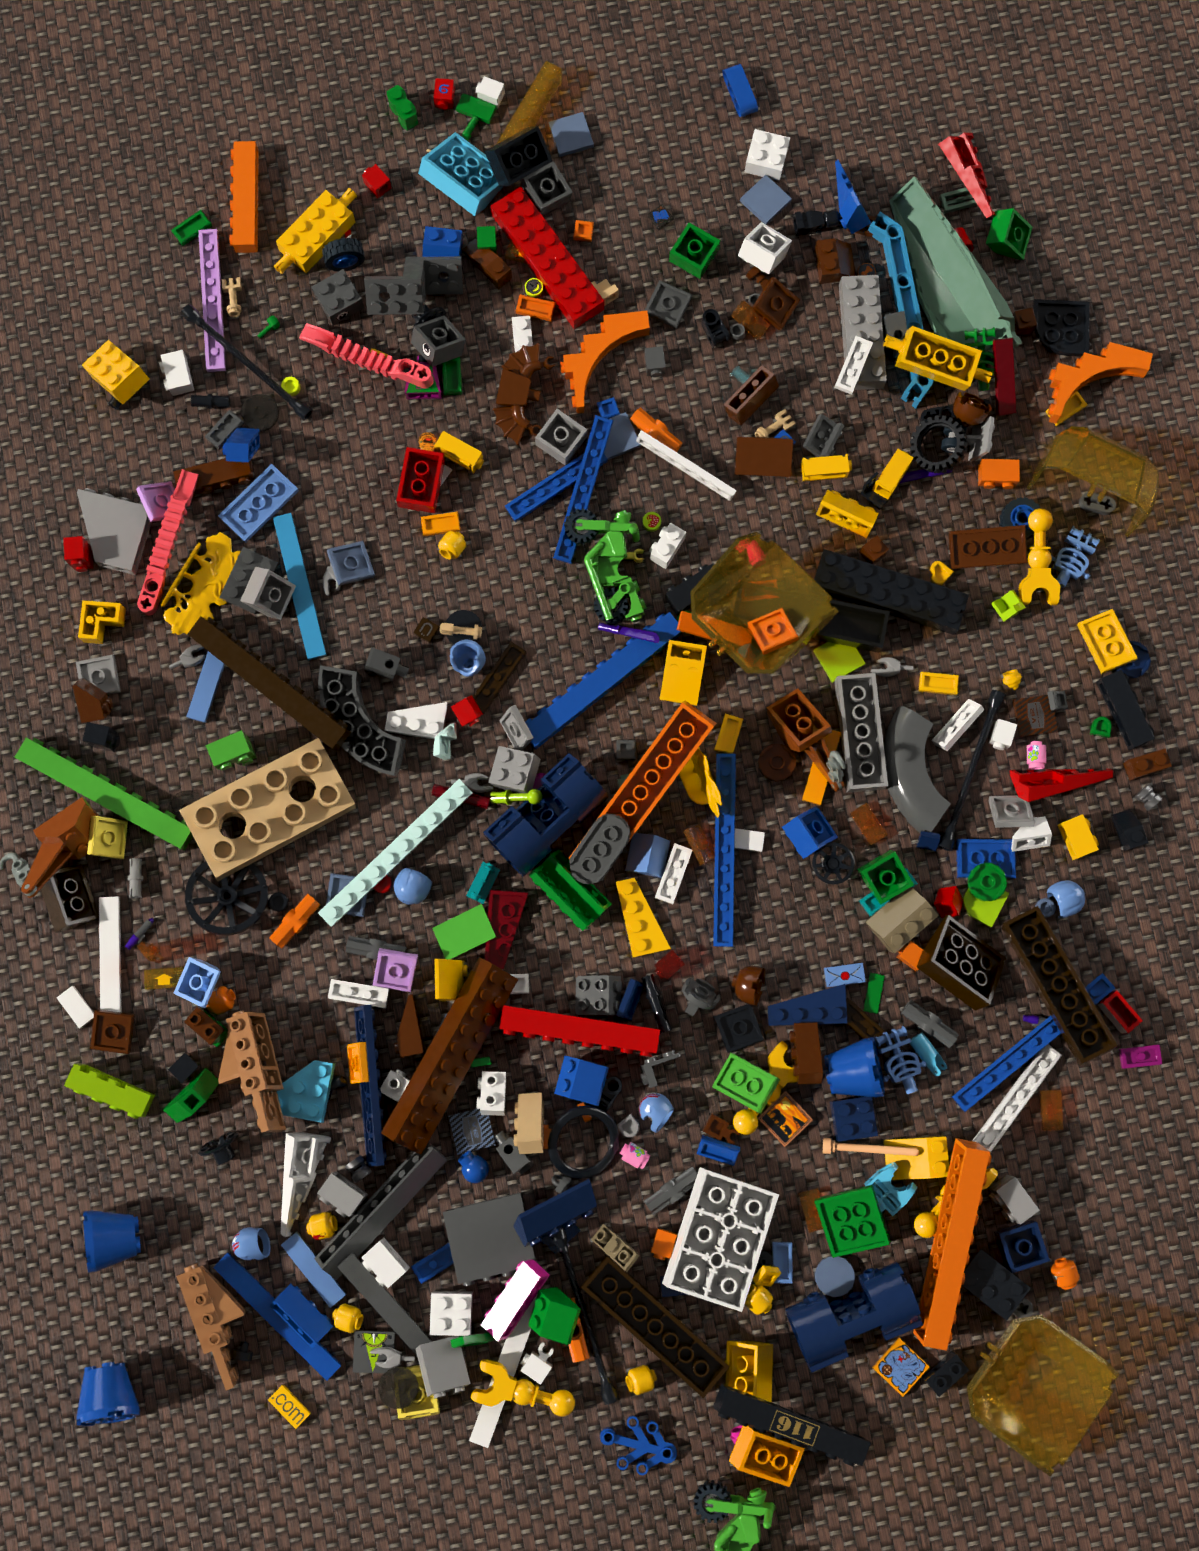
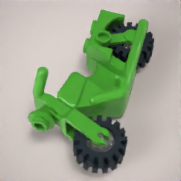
M575 509V512H570L569 517L567 516L566 522H564V529L572 542L585 545V543L589 544L591 540H595L596 535L605 534L584 558L597 595L594 601V610L597 616L608 624H615V622H620L624 618L627 621L631 620V622L641 620L642 616L645 615L644 609H647L644 599H639L637 592L640 591L636 580L632 581L630 576H621L618 573L619 563L627 558L624 534L631 533L634 542L640 540L637 524L629 523L632 514L630 512L627 513L626 510L620 511L615 514L614 522L597 520L596 516L589 510ZM603 586H619V590H616L615 588H606L604 590ZM630 597V600H631V609H630V611H629V613H628L629 604H628L627 598Z
M711 1480L710 1483L706 1481L704 1485L701 1484L694 1497V1509H697L696 1514H700L703 1521L706 1518L709 1523H711V1520L717 1523L719 1519L722 1521L728 1513L737 1514L718 1532L714 1543L715 1551H751L752 1546L759 1543L761 1538L759 1516L764 1515L763 1526L765 1529H769L772 1525L773 1512L776 1509L773 1502H764L767 1495L766 1490L755 1488L749 1492L750 1495L747 1496V1499H744L743 1496L732 1495L730 1491H727L725 1485L721 1486L719 1481L718 1484L715 1483V1480Z

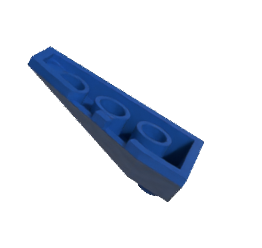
M836 160L839 212L843 218L840 222L845 230L849 229L850 233L854 234L871 224V221L840 161Z

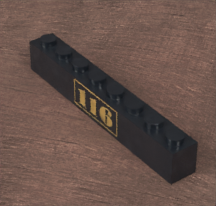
M721 1384L713 1408L718 1412V1416L729 1420L732 1417L740 1425L745 1427L748 1424L753 1425L754 1429L761 1433H766V1431L772 1432V1436L777 1439L783 1440L784 1437L788 1438L790 1443L801 1447L804 1444L812 1452L818 1454L819 1451L825 1452V1456L837 1460V1457L843 1459L845 1464L853 1467L855 1464L863 1466L871 1444L862 1436Z

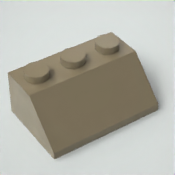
M910 887L893 897L866 920L865 923L889 952L896 953L939 915L926 899Z

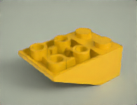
M669 640L660 700L682 703L686 700L691 705L697 706L707 646Z

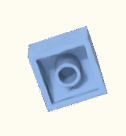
M189 957L174 994L202 1008H206L221 971L216 966L203 960Z

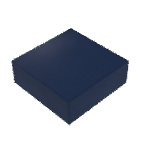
M921 831L917 841V848L936 851L940 841V834Z

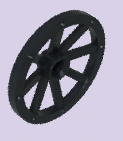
M207 861L198 866L187 882L185 903L191 918L199 927L212 934L229 936L244 932L258 922L267 906L268 887L262 872L255 864L252 863L242 868L231 886L228 885L227 877L221 880V888L202 876L204 872L210 869ZM248 870H250L260 885L236 892ZM197 881L211 889L217 896L193 899V891ZM261 892L257 909L237 899ZM230 895L231 898L226 900L225 896ZM219 902L205 920L197 914L194 905ZM235 905L252 916L245 922L235 925L232 906ZM226 907L229 927L211 925V922Z

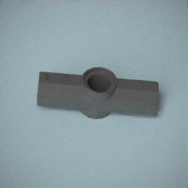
M349 936L346 944L347 953L366 956V958L374 960L378 958L379 948L406 952L407 947L389 944L382 940L372 938L368 940Z
M909 1000L902 1009L901 1014L915 1023L919 1030L930 1037H934L947 1048H950L959 1036L957 1032L942 1023V1019L930 1011L927 1012L914 1001Z
M693 1167L688 1168L681 1175L672 1178L662 1185L660 1190L645 1199L644 1202L651 1213L655 1215L670 1203L673 1204L682 1198L688 1190L694 1187L697 1172Z

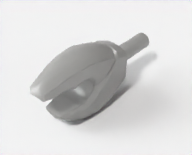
M331 563L323 575V588L327 596L330 595V581H336L337 591L341 587V585L338 586Z
M200 644L188 647L179 656V661L169 665L170 670L182 664L184 668L200 664L206 655L193 657V654L204 649V647Z
M883 657L878 659L876 663L886 664L887 668L871 669L870 672L879 676L889 677L900 673V670H913V666L900 665V661L895 658Z
M481 773L468 774L465 776V780H461L475 793L489 792L494 789L493 786H479L477 784L479 780L489 779L488 776ZM451 779V784H454L457 780Z
M378 1347L370 1351L371 1354H384L387 1356L386 1361L375 1362L377 1366L385 1369L398 1367L401 1365V1361L415 1362V1356H401L402 1353L391 1347Z

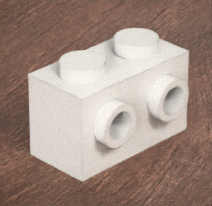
M179 350L162 354V362H159L162 373H165L166 379H163L166 391L169 390L172 396L194 391L184 351Z
M669 523L668 527L664 526L659 534L661 538L658 543L654 542L649 550L651 552L650 560L665 569L686 537V531L672 523Z
M399 1069L396 1071L390 1070L380 1088L381 1093L398 1102L410 1082L406 1078L407 1074Z
M482 1071V1077H478V1089H481V1097H477V1109H480L481 1115L505 1116L506 1072Z

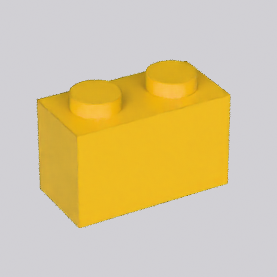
M1083 814L1057 825L1072 860L1099 850L1097 847L1099 846L1098 840L1092 835L1090 822Z

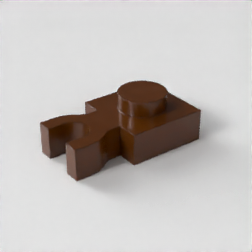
M712 1113L702 1130L720 1141L724 1137L728 1143L733 1145L735 1142L730 1139V1135L732 1133L740 1134L735 1129H728L727 1127L730 1123Z

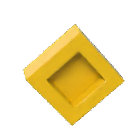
M763 1265L753 1277L755 1285L771 1287L781 1275L778 1267Z

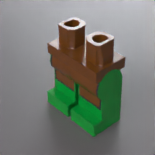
M196 1007L184 1021L210 1045L213 1044L219 1047L227 1038L228 1029L219 1021H216L217 1019L204 1008Z

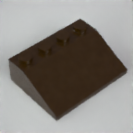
M946 915L922 951L917 968L976 1011L991 1004L1006 958L950 915Z

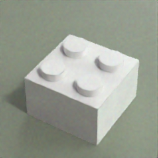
M755 129L744 173L761 177L767 175L770 179L780 181L790 137Z
M761 222L744 238L738 256L759 268L762 272L770 274L786 257L792 240Z
M385 1238L381 1239L361 1257L364 1260L362 1262L364 1267L369 1272L372 1270L377 1275L375 1279L382 1287L386 1286L389 1288L410 1268Z
M433 1291L431 1293L430 1335H471L473 1292Z

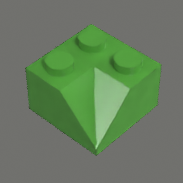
M242 730L205 745L212 763L217 769H228L232 766V763L245 766L251 764L253 759L257 758L249 737Z

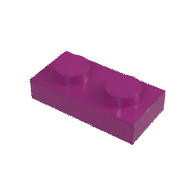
M1160 1045L1119 1049L1121 1069L1162 1064Z

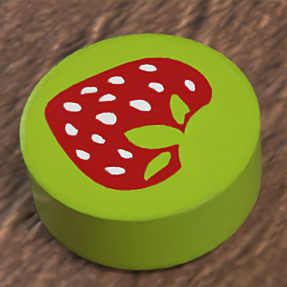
M656 512L646 513L643 517V527L650 532L658 530L661 526L660 515Z

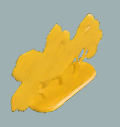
M219 532L217 535L207 537L205 541L207 551L206 554L201 556L197 555L201 547V543L198 542L167 592L161 607H164L170 598L175 596L176 606L167 609L164 613V619L171 625L173 634H188L200 616L206 619L208 617L214 619L209 607L212 603L218 606L227 604L226 601L219 599L241 552H232L231 538ZM208 557L211 559V561L208 562L205 559ZM196 559L201 569L191 575L187 570L193 560ZM183 577L190 579L193 583L191 590L187 593H181L177 590ZM181 598L187 602L188 607L186 610L180 604L183 602L180 600ZM177 607L180 608V610H181L180 613L176 611V610H177Z
M699 747L682 769L679 776L690 799L696 804H709L712 812L718 818L720 815L718 804L722 806L721 794L709 770L707 756L701 752Z

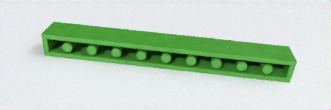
M26 737L15 755L16 759L181 850H186L193 835L184 819L181 822L175 819L176 815L167 810L165 813L159 811L160 806L149 801L148 804L143 802L142 796L134 792L131 795L125 792L127 788L118 783L114 786L108 783L110 779L104 775L99 774L97 777L92 774L93 769L85 765L81 768L76 765L77 761L69 756L63 758L59 756L61 752L50 746L48 750L43 747L44 743L36 738L30 740Z

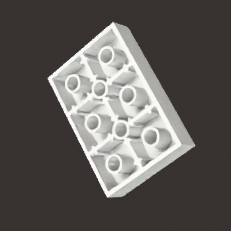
M700 1167L662 1284L667 1288L742 1312L779 1194Z

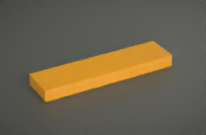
M832 730V733L823 738L829 752L836 751L841 732ZM816 748V753H817V755L819 756V758L822 760V762L824 763V765H825L826 768L828 769V767H827V765L825 764V762H824V760H823V758H822L820 752H819L818 749ZM812 762L802 800L821 805L827 779L814 762Z

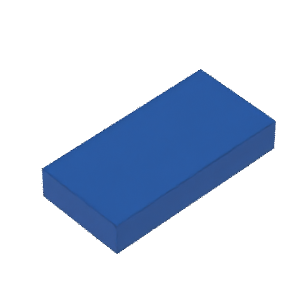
M702 1135L696 1154L734 1166L740 1152V1147Z

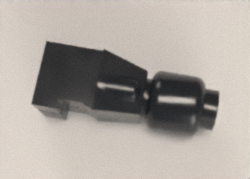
M811 210L802 213L795 212L792 220L795 236L813 234L822 230L823 227H837L841 224L840 220L843 218L840 212L836 210L825 211L824 213Z

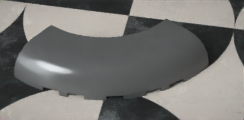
M320 665L318 676L320 705L322 709L325 707L334 714L332 717L338 721L340 719L348 725L347 729L351 731V734L341 746L356 760L369 768L396 776L401 767L406 740L386 733L371 719L362 698V675L356 671Z
M898 706L891 718L884 739L888 779L887 788L899 812L903 814L919 833L921 831L932 832L951 804L936 790L929 778L925 765V744L933 723L907 707Z

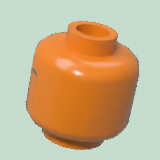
M225 986L214 989L206 1006L208 1011L220 1015L231 1010L236 999L235 993L232 989H228Z
M1064 1257L1056 1259L1050 1268L1055 1285L1064 1290L1074 1288L1080 1279L1075 1262Z

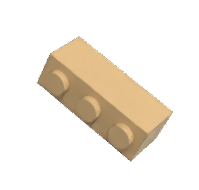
M542 1092L518 1094V1102H515V1114H518V1118H514V1127L517 1130V1134H514V1146H518L519 1154L543 1153L544 1101Z

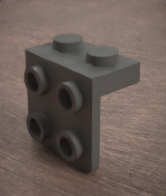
M577 976L576 1014L617 1016L616 1014L621 1004V976Z
M673 1050L664 1053V1058L657 1060L655 1056L644 1060L645 1064L641 1065L643 1073L640 1074L643 1085H648V1088L658 1086L652 1066L680 1057V1052L676 1053Z

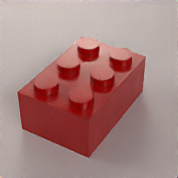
M406 447L396 499L399 508L429 513L436 512L445 465L444 453Z

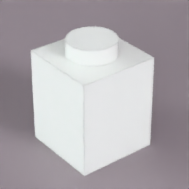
M484 76L482 82L477 84L476 93L478 99L496 105V108H499L505 94V88L503 83Z
M998 719L994 723L988 744L993 745V748L998 750L1008 749L1012 744L1017 724Z

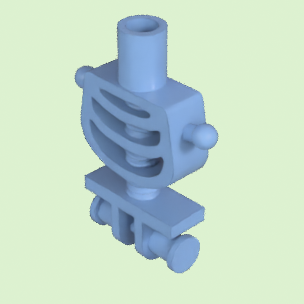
M1072 526L1068 533L1069 535L1064 540V542L1074 546V548L1065 547L1057 553L1056 557L1051 555V561H1054L1053 569L1060 572L1056 580L1062 588H1065L1070 577L1077 580L1082 575L1085 579H1089L1090 575L1084 572L1089 565V560L1081 551L1092 555L1100 541L1099 538L1092 537L1091 533L1088 536L1084 535V530L1081 529L1080 531L1074 528L1075 526Z
M902 1026L898 1030L892 1029L890 1035L884 1032L882 1036H876L874 1039L878 1047L883 1043L887 1045V1047L878 1050L879 1054L890 1050L894 1054L884 1064L887 1076L883 1077V1081L888 1082L889 1079L893 1083L902 1081L906 1093L910 1094L918 1091L913 1076L920 1074V1067H926L927 1063L925 1061L919 1063V1058L915 1053L901 1052L899 1047L911 1042L910 1038L900 1041L899 1037L907 1036L906 1028ZM903 1056H910L912 1060L905 1061ZM896 1060L897 1064L891 1067V1063ZM906 1064H912L914 1068H908Z

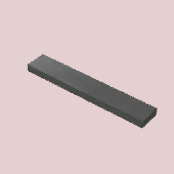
M353 1252L337 1266L416 1356L415 1348L421 1344L432 1342L386 1288L377 1282L376 1277L364 1267L361 1260Z

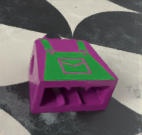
M418 355L417 362L431 370L434 381L432 386L426 389L406 382V399H442L436 366L431 367L422 355Z

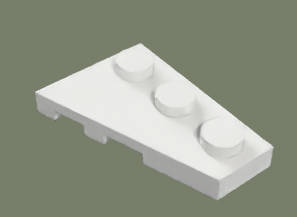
M448 702L390 711L387 714L385 732L435 739L444 729Z

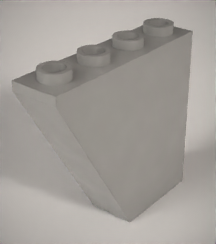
M85 488V490L78 489L77 495L95 562L103 568L136 575L152 523L142 502H139V504L133 503L132 500L125 497L117 499L108 493H103V495L97 494L96 491Z

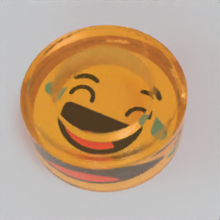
M428 432L420 435L418 439L419 448L428 451L435 450L434 445L437 442L435 435Z

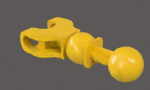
M1042 508L1035 509L1028 517V525L1034 531V547H1029V549H1032L1028 554V564L1031 568H1028V575L1020 582L1018 587L1019 598L1025 606L1030 604L1032 594L1037 588H1042L1045 591L1046 601L1050 605H1057L1060 599V584L1051 575V568H1048L1052 560L1051 553L1048 550L1051 547H1046V531L1052 526L1053 518L1048 510Z
M784 1041L776 1045L767 1060L768 1073L780 1079L766 1104L768 1107L780 1097L781 1089L787 1083L797 1082V1076H793V1068L787 1066L784 1062L783 1056L788 1048ZM750 1108L738 1111L733 1118L735 1130L743 1135L752 1134L758 1127L757 1116L759 1113Z
M994 1168L986 1169L987 1181L982 1190L987 1189L998 1176V1171ZM945 1185L940 1191V1196L935 1197L939 1201L930 1212L920 1213L914 1221L915 1231L923 1238H932L936 1234Z
M488 1359L481 1360V1370L493 1376L494 1383L487 1390H473L471 1393L473 1401L490 1407L499 1404L501 1401H512V1399L518 1405L525 1406L530 1404L531 1407H534L535 1402L550 1406L551 1411L560 1417L567 1416L574 1410L575 1399L569 1391L557 1390L553 1394L538 1390V1384L535 1383L534 1385L527 1379L517 1381L516 1377L510 1376L502 1363Z

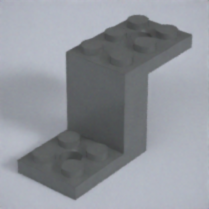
M461 256L406 257L403 276H365L367 315L424 314L426 295L463 294ZM446 272L449 277L441 279L439 273ZM387 292L390 298L383 299L380 293Z

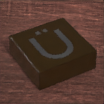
M423 617L413 633L430 643L440 627Z

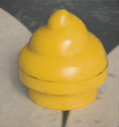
M1017 669L1003 673L1004 678L1002 680L1009 688L1016 690L1019 687L1022 676L1021 673H1018Z

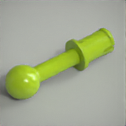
M532 789L528 793H512L511 790H506L505 792H491L490 796H495V798H490V802L492 804L506 803L511 805L513 801H529L531 804H538L543 796L538 789Z

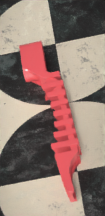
M306 323L299 337L300 340L318 346L328 354H333L337 358L341 357L344 361H350L354 365L358 364L362 368L366 367L367 370H374L375 373H381L387 378L388 376H391L393 380L399 378L424 389L431 387L433 384V376L427 366L407 358L394 360L390 355L386 358L383 353L378 355L374 350L369 352L368 348L364 347L361 349L357 343L353 346L352 341L349 339L345 343L342 335L338 334L336 338L333 332ZM411 368L409 372H403L404 369Z
M182 469L177 486L170 497L171 500L167 504L168 509L164 513L165 518L161 522L162 527L158 531L159 536L155 540L156 545L152 549L153 554L149 558L150 565H147V575L137 602L141 612L148 616L156 613L164 590L165 571L169 568L167 561L168 559L171 560L172 554L170 552L174 550L175 545L173 543L178 538L176 534L177 532L180 533L181 530L179 525L184 523L182 516H187L188 513L185 507L190 506L199 474L188 472ZM152 584L158 585L157 590L153 592L149 591V587ZM148 603L151 604V607H149V606H147V608L144 607V604H148Z

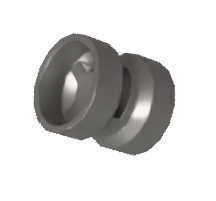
M1149 784L1135 795L1138 801L1144 803V807L1148 811L1162 799L1159 794L1153 792V788Z
M361 1155L345 1166L346 1170L353 1175L352 1179L355 1183L372 1172L364 1164V1159Z

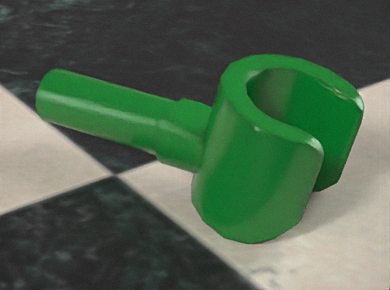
M274 315L267 319L269 325L257 335L259 338H262L270 330L279 328V321Z

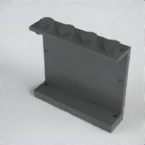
M521 1192L442 1212L458 1284L463 1283L464 1286L475 1284V1280L483 1278V1282L495 1279L494 1275L502 1274L503 1277L514 1274V1270H516L517 1265L521 1261L533 1259L537 1262L533 1247L531 1245L524 1247L514 1228L518 1215L525 1212Z

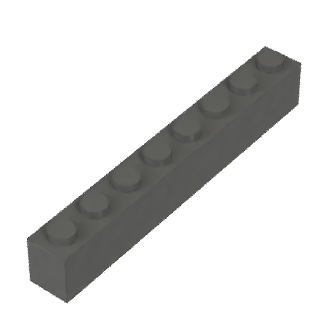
M429 1142L421 1155L413 1151L314 1258L321 1269L337 1280L343 1274L337 1266L352 1252L357 1257L360 1256L444 1165L447 1159Z

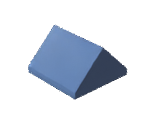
M635 833L631 839L625 871L662 878L670 840L652 834Z

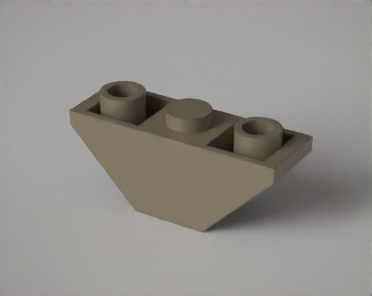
M605 1224L600 1227L591 1239L626 1272H628L639 1257V1253Z

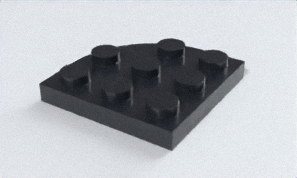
M1034 299L1033 311L1037 322L1034 331L1039 341L1047 349L1059 355L1081 357L1084 352L1089 353L1090 302Z

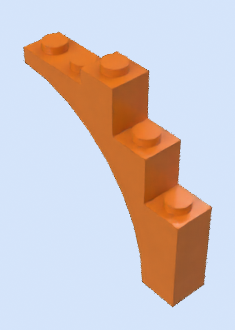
M648 311L603 315V322H600L601 333L583 335V342H580L581 353L563 355L564 362H560L561 373H565V379H570V389L575 392V396H572L573 408L576 407L577 414L584 413L586 387L598 363L620 344L634 338L649 335Z
M1109 342L1107 347L1102 349L1100 356L1084 352L1080 359L1077 358L1074 367L1058 363L1056 368L1051 369L1049 374V380H1051L1050 388H1054L1052 393L1054 403L1050 404L1048 410L1050 415L1049 422L1056 424L1061 417L1067 400L1088 383L1110 376L1144 378L1150 369L1153 353Z

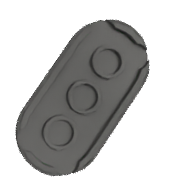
M605 814L594 822L570 858L571 873L577 881L583 884L597 883L608 873L630 840V827L623 817L617 814Z

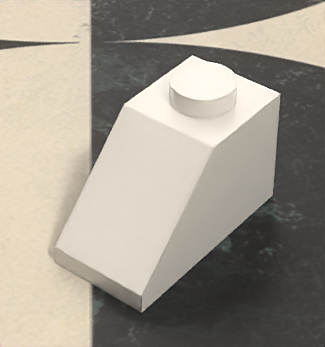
M1045 816L1034 817V827H1020L1012 838V852L1050 846L1052 832Z

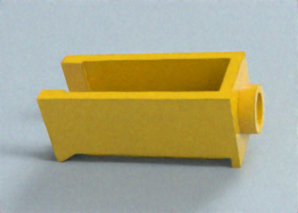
M445 431L442 432L434 445L435 452L444 453V457L468 470L472 469V473H475L476 469L479 470L483 465L484 459L481 451Z
M897 448L896 453L875 482L872 491L889 499L909 469L914 457L910 456L908 452Z
M845 454V457L838 455L809 459L803 458L801 461L803 481L847 478L849 472L852 471V462L848 460V454Z

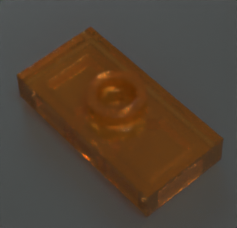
M744 300L740 302L731 315L757 340L763 336L770 326Z
M867 803L850 813L870 845L888 835Z
M700 824L684 830V834L700 866L715 860V854Z
M141 942L137 946L148 961L159 963L164 959L159 954L160 950L153 943Z
M1040 1090L1042 1130H1063L1061 1090Z
M818 1188L798 1193L808 1232L822 1230L823 1227L814 1202L816 1198H820Z

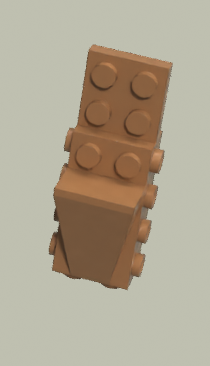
M244 1011L235 1012L232 1014L233 1017L226 1019L228 1035L218 1082L219 1084H240L245 1096H253L252 1104L257 1112V1125L261 1133L285 1131L286 1126L277 1091L284 1088L265 1014Z
M198 1263L184 1268L185 1272L176 1277L203 1353L207 1354L212 1351L225 1390L227 1391L236 1385L238 1374L235 1367L231 1368L229 1361L232 1358L228 1347L224 1348V1346L229 1344L232 1337L229 1325L225 1326V1323L244 1316L247 1311L204 1265L198 1266Z

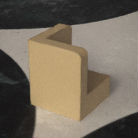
M607 279L598 284L595 281L591 282L604 299V306L618 298L619 289L615 284L611 286Z

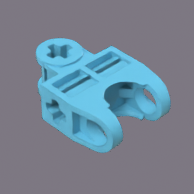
M895 1162L878 1170L864 1183L865 1187L873 1185L881 1213L886 1209L892 1216L908 1203L917 1189L914 1182L910 1183L907 1187L903 1186L900 1188L891 1184L892 1177L894 1176L893 1173L899 1167Z

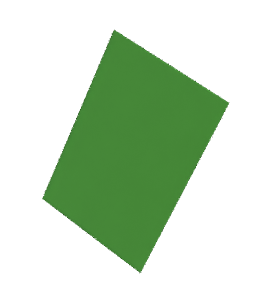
M482 904L432 928L445 959H452L496 937Z

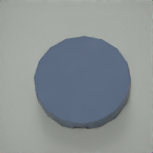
M828 1256L822 1259L814 1273L818 1288L824 1294L832 1297H839L848 1293L853 1287L855 1280L851 1264L842 1257L833 1258Z

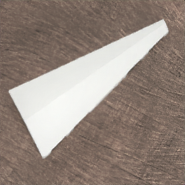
M305 1132L286 1133L281 1235L284 1237H290L292 1234L290 1230L294 1220H298L300 1215L298 1213L302 1202L305 1203L317 1174L315 1172L317 1165L324 1158L323 1151L326 1144L331 1141L329 1136Z

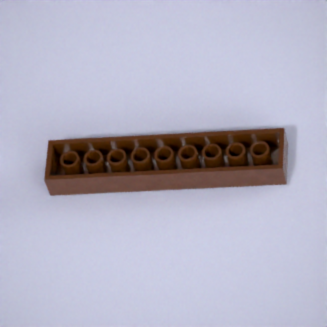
M480 957L478 958L381 1132L383 1135L420 1155L423 1153L500 1014L503 1005H505L518 981L517 978Z

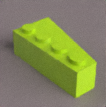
M74 1064L64 1084L65 1087L74 1090L75 1093L90 1096L92 1100L101 1104L103 1102L110 1105V1108L116 1111L124 1110L128 1112V1116L135 1119L146 1117L155 1097L150 1092L86 1064Z

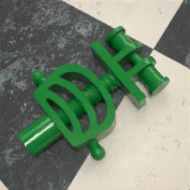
M985 327L982 329V332H978L977 328L974 331L965 330V340L974 338V342L965 343V345L970 347L977 346V349L982 351L978 368L991 371L993 376L994 368L987 367L986 365L991 364L994 366V361L986 360V355L993 357V352L985 351V345H993V340L987 341V337H996V328L986 329ZM978 336H983V341L979 342ZM978 380V391L990 390L989 383Z

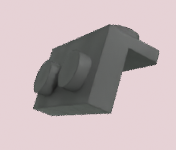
M819 414L802 447L817 457L830 456L834 451L836 441L843 433L844 424H836L824 414Z

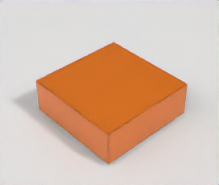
M576 220L574 240L592 242L594 222Z

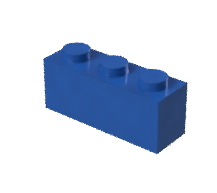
M236 428L223 444V455H226V461L249 462L260 448L259 429Z
M291 1283L270 1305L311 1348L333 1327L331 1320L326 1315L321 1314L317 1310L316 1305L311 1300H307L303 1296L302 1291Z

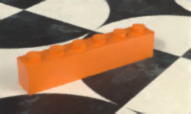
M234 141V149H231L233 166L230 167L231 177H233V183H230V191L233 194V200H230L231 212L233 211V217H230V228L233 229V234L229 237L230 246L234 247L236 253L258 252L259 149L256 141Z

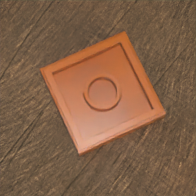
M783 608L747 622L763 655L799 640Z

